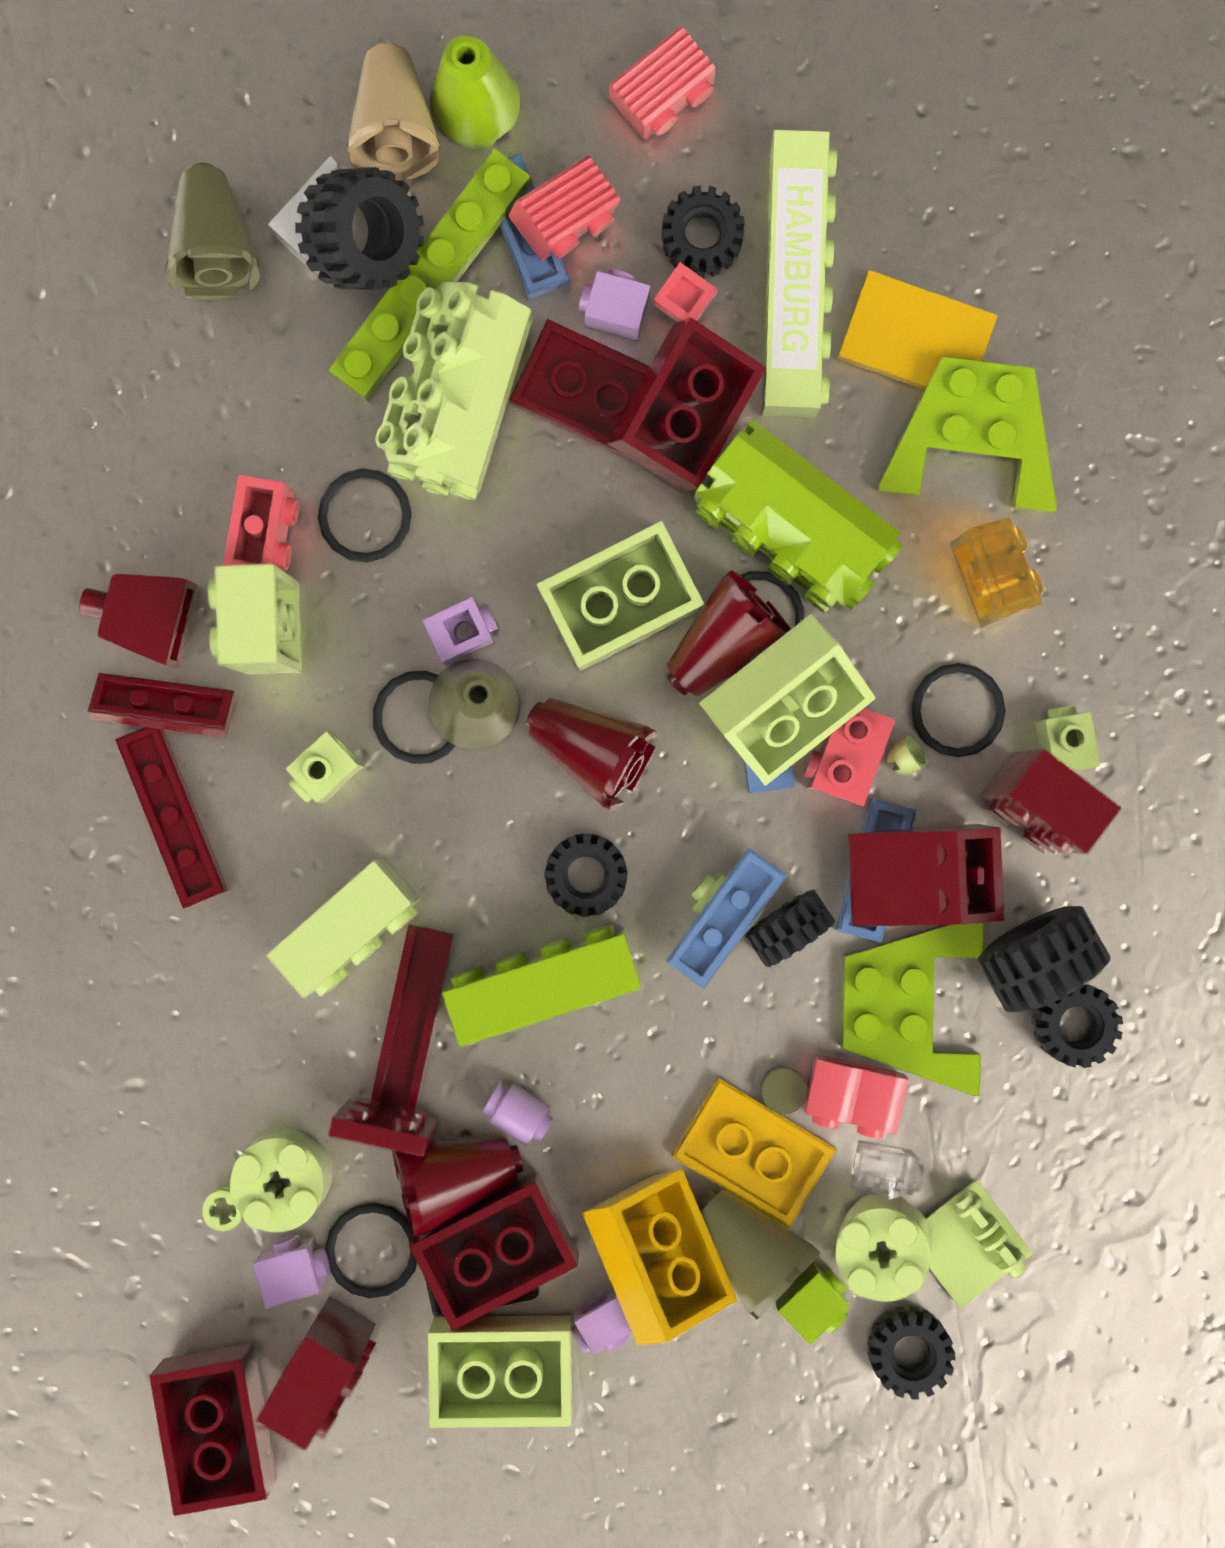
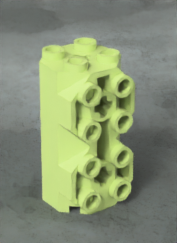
M442 282L436 289L426 288L418 297L416 303L417 311L411 331L403 345L404 357L412 361L415 372L408 379L405 377L397 378L391 385L388 406L382 425L376 433L375 440L377 447L385 450L389 462L387 474L413 482L414 478L423 481L421 487L423 490L439 496L447 497L450 492L458 497L475 501L483 484L533 319L530 308L503 293L491 290L490 295L486 296L476 294L477 285L467 282Z

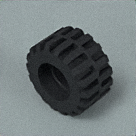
M379 167L332 170L331 173L322 174L317 177V185H309L304 195L308 200L307 202H299L297 213L301 214L302 218L301 222L295 223V233H301L303 242L298 243L300 254H308L309 259L305 264L310 271H320L318 279L325 284H334V288L381 290L382 288H391L398 285L397 280H405L411 274L408 266L417 265L420 255L416 250L417 247H423L424 236L419 235V226H424L423 215L417 216L416 208L420 205L416 196H408L407 193L410 187L404 180L395 181L396 174L389 170L380 171ZM358 207L363 212L368 226V238L362 252L358 248L353 236V218Z
M1065 906L1039 915L1003 934L985 948L978 957V963L1004 1010L1007 1012H1024L1052 1003L1086 985L1103 971L1110 962L1111 957L1083 906Z

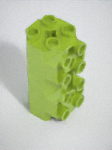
M754 419L750 420L745 431L741 430L709 471L708 475L711 476V479L705 486L701 483L694 495V500L698 503L697 506L699 507L695 514L703 522L714 529H717L719 525L724 527L734 535L731 540L732 543L750 557H753L757 551L766 554L772 560L767 568L771 574L787 585L794 581L807 591L804 598L823 613H826L831 607L839 611L844 606H847L852 610L874 585L875 582L868 577L871 572L875 570L877 573H880L884 567L891 563L903 547V544L896 540L900 535L897 529Z

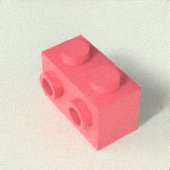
M238 475L223 566L274 564L283 571L288 570L291 559V544L286 543L289 525L295 526L299 500L294 498V491L285 482Z
M866 708L859 711L824 739L820 752L812 750L803 776L810 778L806 788L857 807H864L895 719Z

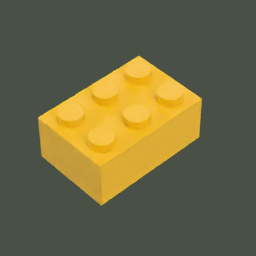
M682 1168L653 1175L582 1212L637 1345L668 1343L738 1301Z

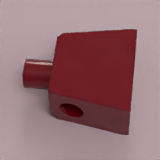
M113 574L110 579L108 592L91 588L83 590L79 602V613L101 619L98 629L99 638L157 663L177 668L197 584L178 577Z

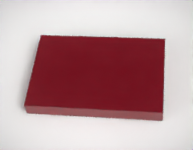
M547 319L509 399V404L631 460L609 446L607 442L650 366Z

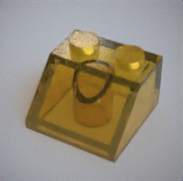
M1010 517L967 529L949 543L981 628L1043 604L1040 598L1044 593L1041 579L1035 569H1029L1024 553L1027 552L1026 539L1018 526L1013 527Z

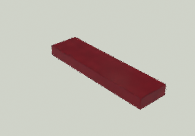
M144 727L115 739L182 908H188L229 891L165 731L163 729Z

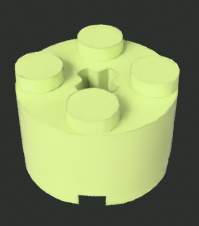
M281 1128L265 1133L240 1155L233 1166L230 1178V1192L233 1203L245 1223L253 1229L269 1232H284L295 1229L308 1221L324 1201L332 1182L331 1160L326 1149L317 1140L315 1141L300 1130ZM278 1171L281 1178H289L290 1183L286 1187H283L281 1182L275 1181L274 1176Z
M890 1193L871 1194L856 1202L844 1216L840 1224L836 1244V1262L849 1289L859 1297L882 1302L900 1300L921 1289L930 1268L931 1232L924 1215L902 1197ZM877 1242H886L887 1248L891 1250L889 1252L881 1251L880 1247H877Z

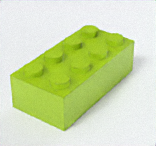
M609 923L586 931L587 934L585 936L587 940L570 944L569 937L542 945L543 948L540 949L542 954L528 959L525 951L499 959V962L496 963L497 969L483 973L480 965L455 973V976L450 978L452 983L442 994L459 1047L642 989L641 980L624 928L614 930L613 924Z

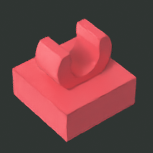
M680 262L653 299V305L677 322L689 317L698 321L716 296L718 289Z

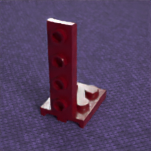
M409 924L371 1099L363 1097L349 1098L332 1117L329 1137L424 1156L435 1136L439 1117L429 1116L427 1112L417 1109L454 933Z

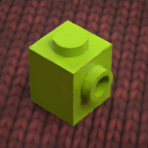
M814 1261L775 1302L778 1312L809 1345L816 1341L825 1331L830 1334L837 1330L848 1316L846 1311L851 1307L844 1294L848 1289L846 1283L831 1267L823 1271Z

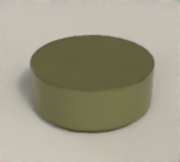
M779 1066L765 1074L760 1085V1092L764 1103L770 1110L785 1115L794 1113L803 1106L807 1098V1085L798 1071L787 1066Z

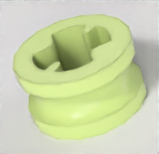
M230 1186L217 1188L206 1198L202 1206V1215L205 1223L216 1231H229L243 1220L237 1209L229 1215L230 1219H225L223 1212H215L214 1206L221 1202L220 1197H225L228 1205H234Z

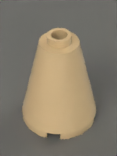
M381 42L369 49L365 54L347 143L350 163L353 168L379 167L380 171L403 172L404 180L413 179L429 172L438 163L440 143L409 52L396 43Z

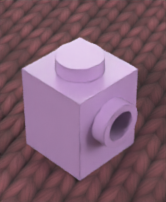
M610 269L608 274L597 271L593 285L585 283L580 299L579 311L585 312V327L638 342L650 298V285L634 281L635 277L621 270Z
M299 1235L282 1238L272 1244L273 1249L261 1252L253 1263L265 1308L320 1293L327 1281L326 1276L330 1275L327 1254L323 1248H317L314 1237L300 1240Z

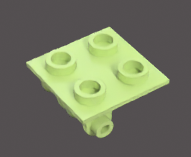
M977 1179L926 1217L931 1232L930 1270L960 1309L1007 1273L1012 1278H1016L1027 1269L1023 1261L1031 1256L1033 1252Z

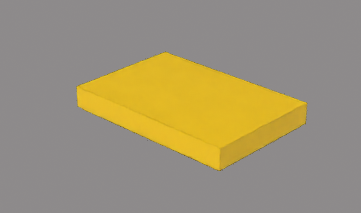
M869 270L837 360L924 390L940 357L982 361L998 315Z
M717 1076L671 1156L790 1228L837 1149L834 1145L786 1116L773 1112L766 1104Z

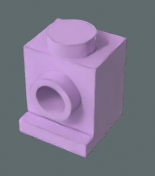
M473 597L422 620L437 654L445 666L493 643L494 640L490 632L498 629L487 604L478 607ZM462 623L470 624L473 629L472 635L467 639H460L456 635V629Z
M614 1288L607 1290L575 1309V1326L571 1330L583 1353L590 1350L592 1354H595L602 1349L606 1352H611L629 1340L628 1334L632 1333Z

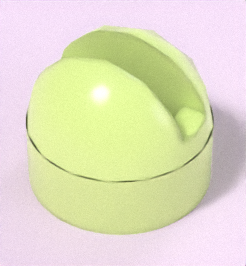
M911 735L896 741L887 752L888 763L896 762L893 771L897 774H913L927 765L923 749Z

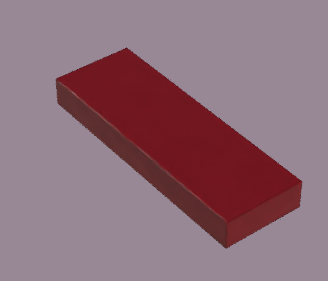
M98 673L87 713L90 720L226 738L236 696L233 690Z

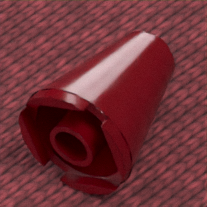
M730 570L721 578L667 662V667L670 671L667 679L684 696L689 692L695 696H700L732 677L791 630L787 621L768 600L765 603L755 594L758 589L733 570Z
M549 698L544 703L537 702L526 719V725L530 727L528 732L529 738L602 807L612 812L620 808L624 801L617 798L623 789L626 788L633 792L638 785L656 749L654 745L649 743V739L658 738L659 735L658 732L649 726L554 698Z
M505 1138L431 1141L423 1157L391 1150L397 1180H399L402 1190L403 1205L414 1237L427 1234L517 1183L516 1173L523 1172L522 1159L517 1145L509 1146Z

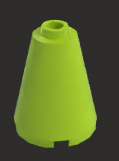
M465 35L453 39L445 48L431 88L430 108L436 124L453 143L468 148L488 147L496 143V140L507 131L509 133L515 126L520 112V93L517 82L511 72L487 45L477 37Z

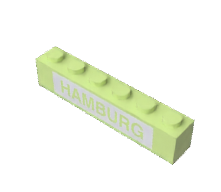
M774 130L770 145L763 365L767 368L763 374L761 416L816 418L821 404H828L830 379L829 376H822V359H829L831 331L823 330L824 313H831L833 298L832 285H825V268H832L834 240L826 239L827 223H833L835 217L836 197L835 194H828V177H835L837 149L829 148L830 132Z

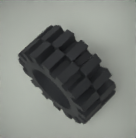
M700 185L694 186L691 194H687L686 190L678 194L676 202L673 200L670 202L667 214H664L661 241H663L665 256H670V264L674 268L681 262L700 277L705 278L706 273L711 272L714 277L720 274L723 267L727 270L733 265L734 258L738 257L745 233L744 216H740L741 208L737 201L731 204L730 194L724 191L720 196L716 194L717 187L713 186L708 187V192H701ZM704 216L714 220L720 228L721 236L719 240L709 248L693 246L685 235V228L692 219Z
M583 833L571 836L559 843L549 855L544 873L546 889L553 898V902L571 915L589 917L603 914L617 904L625 891L627 867L624 857L611 841L599 835ZM581 857L596 859L604 869L602 885L590 893L577 891L569 882V868L576 859Z
M813 889L805 892L803 895L800 894L791 902L788 901L778 910L771 912L768 917L763 918L757 925L753 926L745 934V937L765 967H771L772 965L779 964L783 959L790 958L795 952H800L809 943H813L818 939V936L826 933L829 930L828 928L834 925L835 919Z
M1086 984L1061 999L1036 1008L1038 1010L1037 1015L1032 1016L1031 1024L1036 1026V1031L1033 1032L1035 1040L1041 1043L1040 1048L1057 1061L1075 1068L1076 1065L1083 1068L1092 1067V1062L1101 1064L1106 1061L1104 1055L1107 1052L1113 1054L1117 1049L1113 1045L1115 1039L1121 1040L1123 1032L1118 1031V1024H1123L1122 1016L1116 1013L1119 1007L1115 1001L1108 998L1109 995L1106 992ZM1080 1006L1086 1008L1092 1015L1093 1029L1087 1038L1076 1042L1069 1041L1061 1032L1060 1021L1068 1009Z
M903 1306L895 1307L896 1314L890 1316L888 1311L881 1315L883 1322L880 1325L875 1322L871 1328L873 1337L868 1336L867 1340L870 1351L867 1352L869 1361L882 1386L888 1391L893 1389L895 1396L903 1398L904 1394L907 1393L911 1400H920L919 1393L925 1392L928 1398L935 1394L932 1390L934 1386L938 1385L943 1389L947 1384L944 1379L946 1374L950 1376L953 1374L954 1367L951 1364V1360H956L955 1351L952 1348L953 1342L942 1323L936 1320L929 1311L925 1310L923 1313L916 1306H910V1311H905ZM917 1336L927 1343V1358L916 1368L901 1367L894 1360V1348L904 1337Z

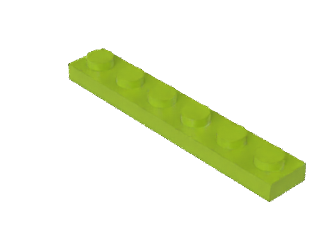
M494 149L425 240L423 247H420L417 251L420 255L417 265L408 266L411 274L405 280H397L398 285L389 288L328 370L368 401L403 355V345L411 331L417 311L416 303L419 295L428 287L436 289L442 282H458L510 213L516 200L521 198L532 184L531 176Z

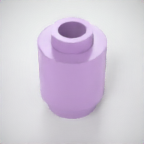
M503 1081L499 1082L482 1110L483 1114L491 1118L489 1120L490 1124L524 1145H527L531 1138L539 1143L553 1118L547 1115L550 1105L515 1083L509 1086Z

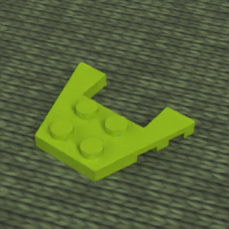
M940 357L913 411L912 418L903 436L900 437L893 452L894 454L878 482L877 490L920 496L927 448L1018 459L1012 507L1056 512L1057 503L1035 368Z
M984 923L941 925L902 939L898 938L843 955L841 1047L850 1052L966 1094L980 1096L981 1054L978 1052L933 1051L934 970L936 957L978 958L983 952Z

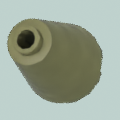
M204 162L191 165L180 175L165 266L169 286L174 290L175 284L183 287L185 296L193 299H229L237 296L238 287L248 283L250 290L256 286L260 279L259 262L227 177L219 168Z
M466 659L447 667L435 680L429 695V713L433 725L448 742L464 749L479 750L498 744L513 730L520 712V697L513 679L500 666L482 659ZM472 691L480 692L486 697V701L481 704H475L469 699L468 693Z
M709 1189L697 1202L731 1285L749 1314L756 1320L782 1296L801 1272L803 1273L821 1253L813 1244L726 1189H722L718 1194Z

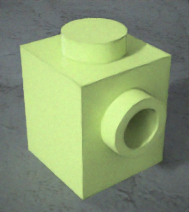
M1075 705L1047 710L1049 719L1035 722L1040 749H1046L1073 771L1101 767L1091 712L1077 714Z
M326 731L293 761L286 770L293 777L289 785L305 802L308 803L313 798L316 803H325L359 772L364 765L334 733Z

